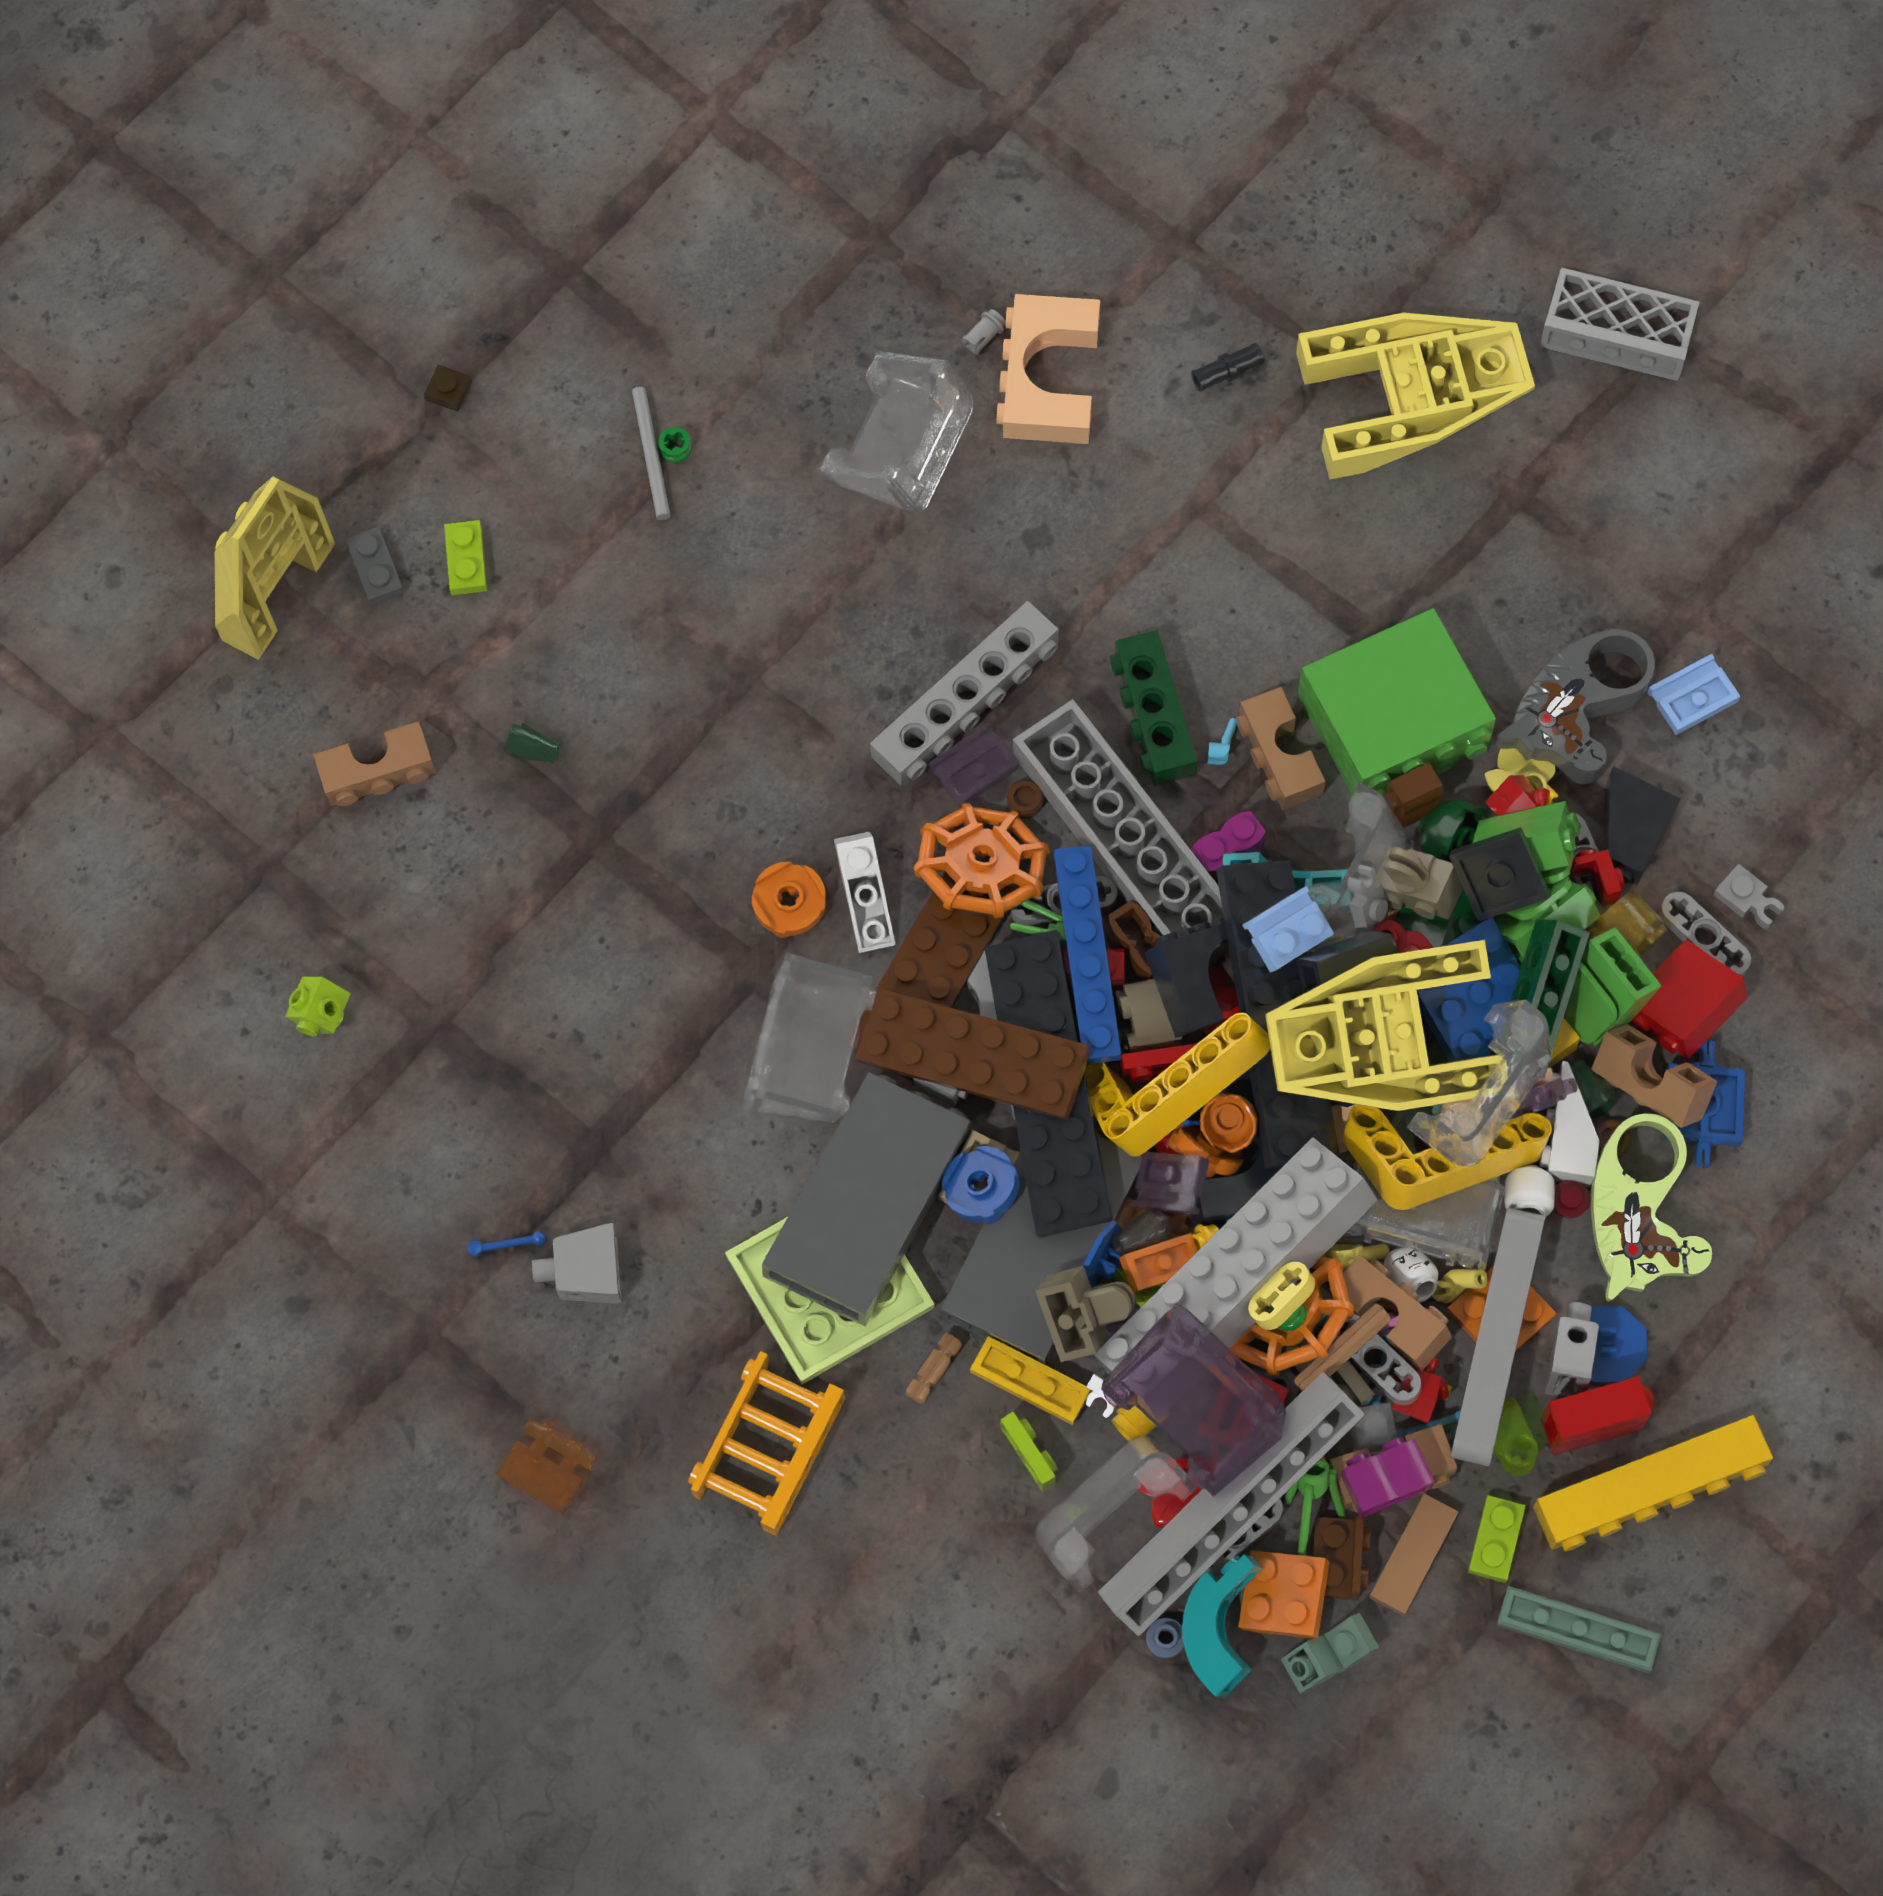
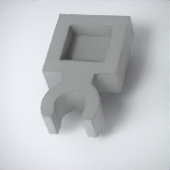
M1740 864L1731 871L1713 894L1742 918L1748 911H1751L1754 914L1756 923L1764 929H1768L1773 922L1764 914V910H1773L1780 916L1785 908L1778 899L1764 897L1763 894L1768 886Z
M1359 865V879L1349 877L1347 886L1349 891L1355 895L1349 905L1356 931L1365 933L1372 931L1374 926L1385 918L1388 912V903L1384 900L1385 894L1382 883L1376 881L1374 868Z

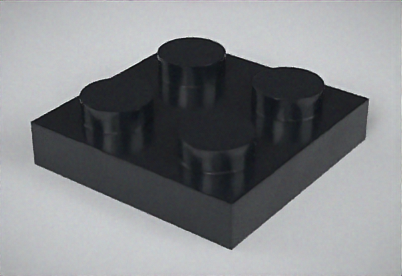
M1522 827L1450 851L1449 858L1478 921L1549 899L1550 891Z

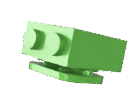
M1566 801L1479 820L1473 843L1522 827L1546 884L1561 881L1570 874L1574 858L1573 851L1576 850L1575 837L1580 834V828L1576 814L1569 813Z
M1567 876L1561 881L1547 884L1550 891L1549 899L1492 917L1520 965H1522L1536 919L1559 920L1584 930L1601 917L1594 904L1596 897L1589 887L1585 884L1579 885L1574 883Z
M1616 927L1591 939L1586 944L1564 1014L1565 1020L1578 1034L1580 1040L1587 1044L1593 1043L1595 1047L1602 1043L1606 1031L1629 1024L1662 987Z

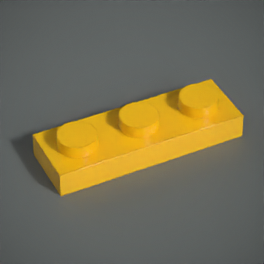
M990 1336L985 1340L970 1368V1373L1071 1425H1074L1086 1402L1087 1396L1091 1393V1390L1085 1385Z

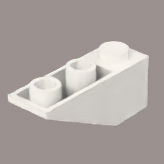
M865 832L834 839L859 953L895 945L872 834Z
M1562 1061L1559 1072H1552L1553 1083L1549 1095L1555 1096L1554 1109L1548 1108L1545 1117L1552 1126L1549 1145H1546L1542 1153L1540 1167L1546 1168V1171L1554 1178V1182L1560 1183L1565 1180H1574L1585 1187H1591L1596 1172L1599 1138L1568 1062Z

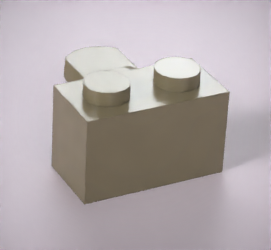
M1390 846L1376 875V881L1382 883L1385 894L1384 900L1387 901L1388 907L1401 910L1402 906L1410 908L1420 916L1428 919H1434L1435 916L1449 919L1463 890L1451 862L1436 859L1433 855L1411 849L1405 850Z
M1083 1266L1048 1274L1035 1290L1060 1362L1096 1354L1109 1337L1105 1325L1125 1320L1134 1309L1136 1302L1133 1290L1125 1282H1114L1091 1288Z

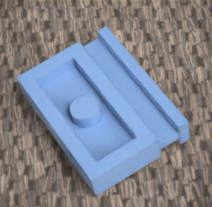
M1713 654L1657 682L1648 689L1647 693L1650 697H1653L1657 703V708L1675 735L1734 705L1740 699L1739 693L1723 669L1718 667L1714 661L1715 657Z
M1307 886L1299 889L1243 924L1244 929H1248L1253 939L1251 941L1270 973L1334 934L1315 901L1312 902L1307 894L1309 891Z

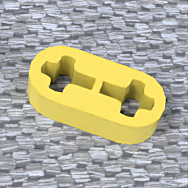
M1300 1262L1285 1264L1252 1297L1248 1306L1249 1314L1258 1326L1265 1330L1278 1328L1312 1294L1315 1288L1314 1277L1307 1267ZM1293 1278L1301 1279L1300 1284L1297 1286L1293 1283L1290 1284V1281ZM1266 1306L1274 1308L1270 1314L1262 1311Z

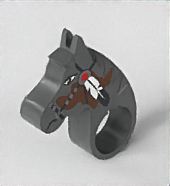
M1623 629L1597 632L1573 642L1557 654L1533 681L1520 702L1513 724L1498 735L1496 748H1516L1526 761L1529 759L1548 761L1562 770L1571 780L1579 784H1592L1597 781L1602 775L1607 760V753L1599 741L1589 736L1590 726L1587 719L1627 710L1641 702L1648 692L1655 670V658L1652 649L1643 638ZM1601 653H1622L1637 663L1642 673V679L1634 686L1628 688H1611L1600 683L1595 677H1590L1592 672L1588 663Z

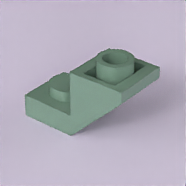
M1358 1613L1350 1616L1326 1634L1319 1636L1318 1639L1304 1642L1281 1658V1661L1301 1694L1354 1666L1379 1649V1646L1361 1614Z

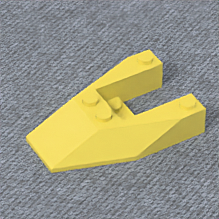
M1399 313L1298 334L1296 355L1304 385L1380 370L1392 414L1390 416L1324 429L1321 448L1330 480L1368 472L1436 444L1535 388L1517 323Z
M271 477L254 492L248 502H244L239 507L235 522L228 532L225 531L220 535L216 543L215 627L222 641L258 660L278 631L265 601L291 562L295 561L317 573L335 545L317 497L282 480Z
M1485 940L1373 957L1266 1013L1277 1090L1393 1111L1510 1093L1503 1054L1429 1065L1417 990L1491 978Z

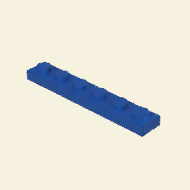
M1091 845L1054 849V862L1080 1043L1089 1045L1092 1049L1087 1064L1121 1060V1049Z

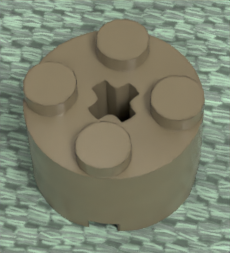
M1154 979L1122 985V990L1115 991L1118 1012L1122 1013L1123 1019L1127 1021V1026L1121 1027V1032L1123 1033L1125 1049H1128L1129 1053L1182 1046L1178 1041L1182 1039V1036L1175 1038Z

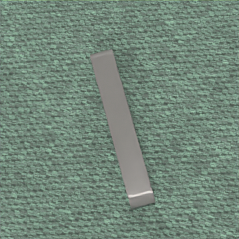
M1507 1208L1451 1458L1490 1467L1545 1221V1216Z

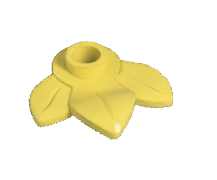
M1516 748L1500 749L1497 758L1498 769L1490 770L1484 776L1492 791L1497 790L1509 775H1524L1531 782L1532 787L1538 790L1548 786L1547 783L1555 774V765L1548 761H1537L1534 759L1526 761Z

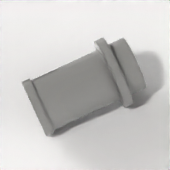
M993 309L983 312L981 320L961 339L962 343L967 344L966 348L973 354L978 355L996 334L1004 332L1005 319Z

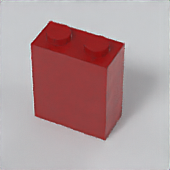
M1686 939L1653 973L1662 987L1630 1023L1643 1034L1648 1032L1656 1037L1660 1045L1672 1054L1677 1052L1688 1060L1748 998L1745 980L1742 976Z
M1638 1376L1550 1401L1540 1420L1552 1455L1555 1456L1642 1431L1652 1414L1651 1409L1655 1408L1650 1388L1648 1386L1643 1387Z

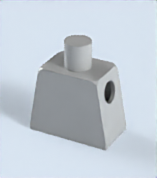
M613 1223L556 1237L553 1239L554 1258L532 1260L534 1283L555 1281L557 1294L562 1300L622 1303L617 1232Z
M1581 1302L1569 1303L1567 1317H1560L1554 1334L1544 1394L1564 1398L1587 1391L1592 1376L1599 1324L1590 1322L1592 1311L1590 1305Z

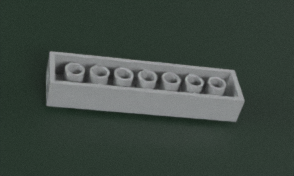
M1073 699L1013 739V756L1032 781L1042 790L1045 798L1082 846L1091 845L1093 860L1105 876L1115 883L1117 891L1125 902L1132 901L1144 910L1150 920L1152 931L1160 936L1177 932L1180 938L1189 935L1187 929L1207 921H1209L1211 927L1221 924L1220 918L1224 917L1219 886ZM1218 944L1211 954L1209 966L1224 957V951L1229 947L1228 944Z
M1312 1137L1094 1356L1120 1386L1159 1420L1256 1323L1249 1314L1248 1306L1252 1297L1287 1263L1300 1262L1309 1270L1378 1200L1361 1175ZM1293 1278L1290 1284H1295L1298 1280ZM1266 1306L1262 1311L1267 1312L1268 1306Z

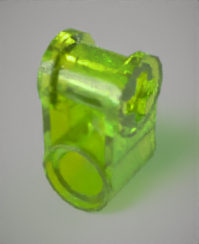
M1511 1396L1504 1401L1494 1451L1505 1471L1512 1476L1520 1477L1527 1475L1534 1468L1538 1446L1527 1426L1520 1406L1515 1398ZM1517 1448L1519 1453L1527 1452L1525 1460H1521L1519 1456L1512 1457L1513 1449Z

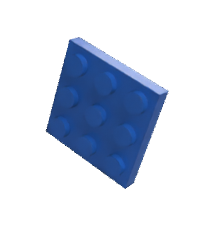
M1492 917L1444 945L1449 946L1485 940L1491 978L1417 990L1420 1011L1449 1062L1484 1057L1495 1050L1521 969Z

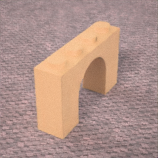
M1015 294L1014 307H1007L1006 328L1012 329L1011 339H1004L1003 360L1009 361L1008 371H1001L1000 392L1006 393L1005 403H998L996 424L1003 425V438L1089 444L1092 396L1046 392L1029 380L1025 373V367L1034 354L1047 347L1073 346L1097 348L1100 300Z

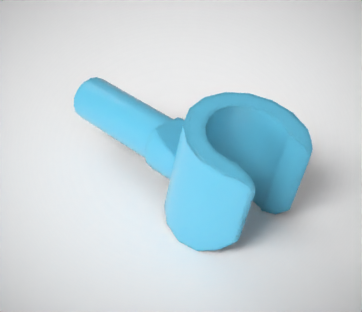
M1230 718L1221 743H1209L1208 764H1227L1231 739L1237 727L1235 718Z

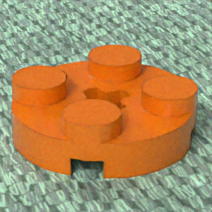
M779 862L766 868L755 882L756 886L752 894L754 914L764 928L780 938L800 935L811 930L826 912L824 884L820 876L808 866L804 865L802 867L800 865H792V862ZM786 891L790 895L797 893L799 897L795 900L796 904L790 907L788 905H781L780 902L783 900L782 893Z
M1180 1124L1172 1131V1135L1167 1142L1171 1149L1186 1155L1194 1161L1193 1167L1197 1172L1209 1178H1212L1215 1173L1228 1177L1234 1176L1244 1162V1159H1240L1243 1154L1241 1150L1236 1153H1229L1226 1150L1212 1147L1198 1127H1185Z

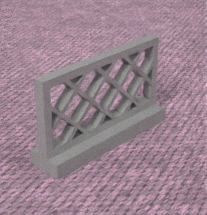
M1561 267L1539 347L1679 381L1700 301ZM1564 282L1579 284L1584 291L1571 297L1564 288ZM1604 291L1612 292L1619 300L1606 305L1598 294ZM1590 298L1598 309L1584 314L1577 303ZM1638 300L1648 301L1653 309L1640 313L1633 302ZM1569 307L1576 316V319L1569 320L1557 317L1555 314ZM1625 307L1633 318L1619 323L1612 312ZM1676 308L1688 311L1689 315L1687 318L1675 322L1667 311ZM1659 315L1667 327L1654 332L1647 323V320ZM1604 316L1611 327L1606 329L1594 326L1590 321ZM1639 325L1646 336L1630 335L1625 330ZM1673 333L1681 343V346L1666 344L1660 339Z

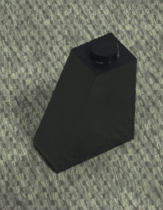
M1613 766L1606 783L1604 850H1608L1614 868L1619 867L1624 883L1631 882L1638 885L1674 817L1681 799Z

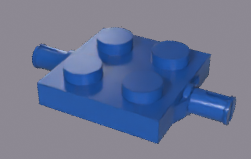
M1706 1041L1699 1048V1062L1691 1064L1717 1081L1703 1119L1683 1128L1677 1127L1682 1133L1685 1142L1695 1145L1694 1166L1700 1168L1702 1165V1154V1168L1711 1167V1146H1741L1743 1142L1745 1069L1725 1068L1714 1063L1716 1044L1714 1041H1709L1708 1045ZM1669 1063L1667 1069L1678 1066L1680 1064ZM1664 1134V1140H1669Z

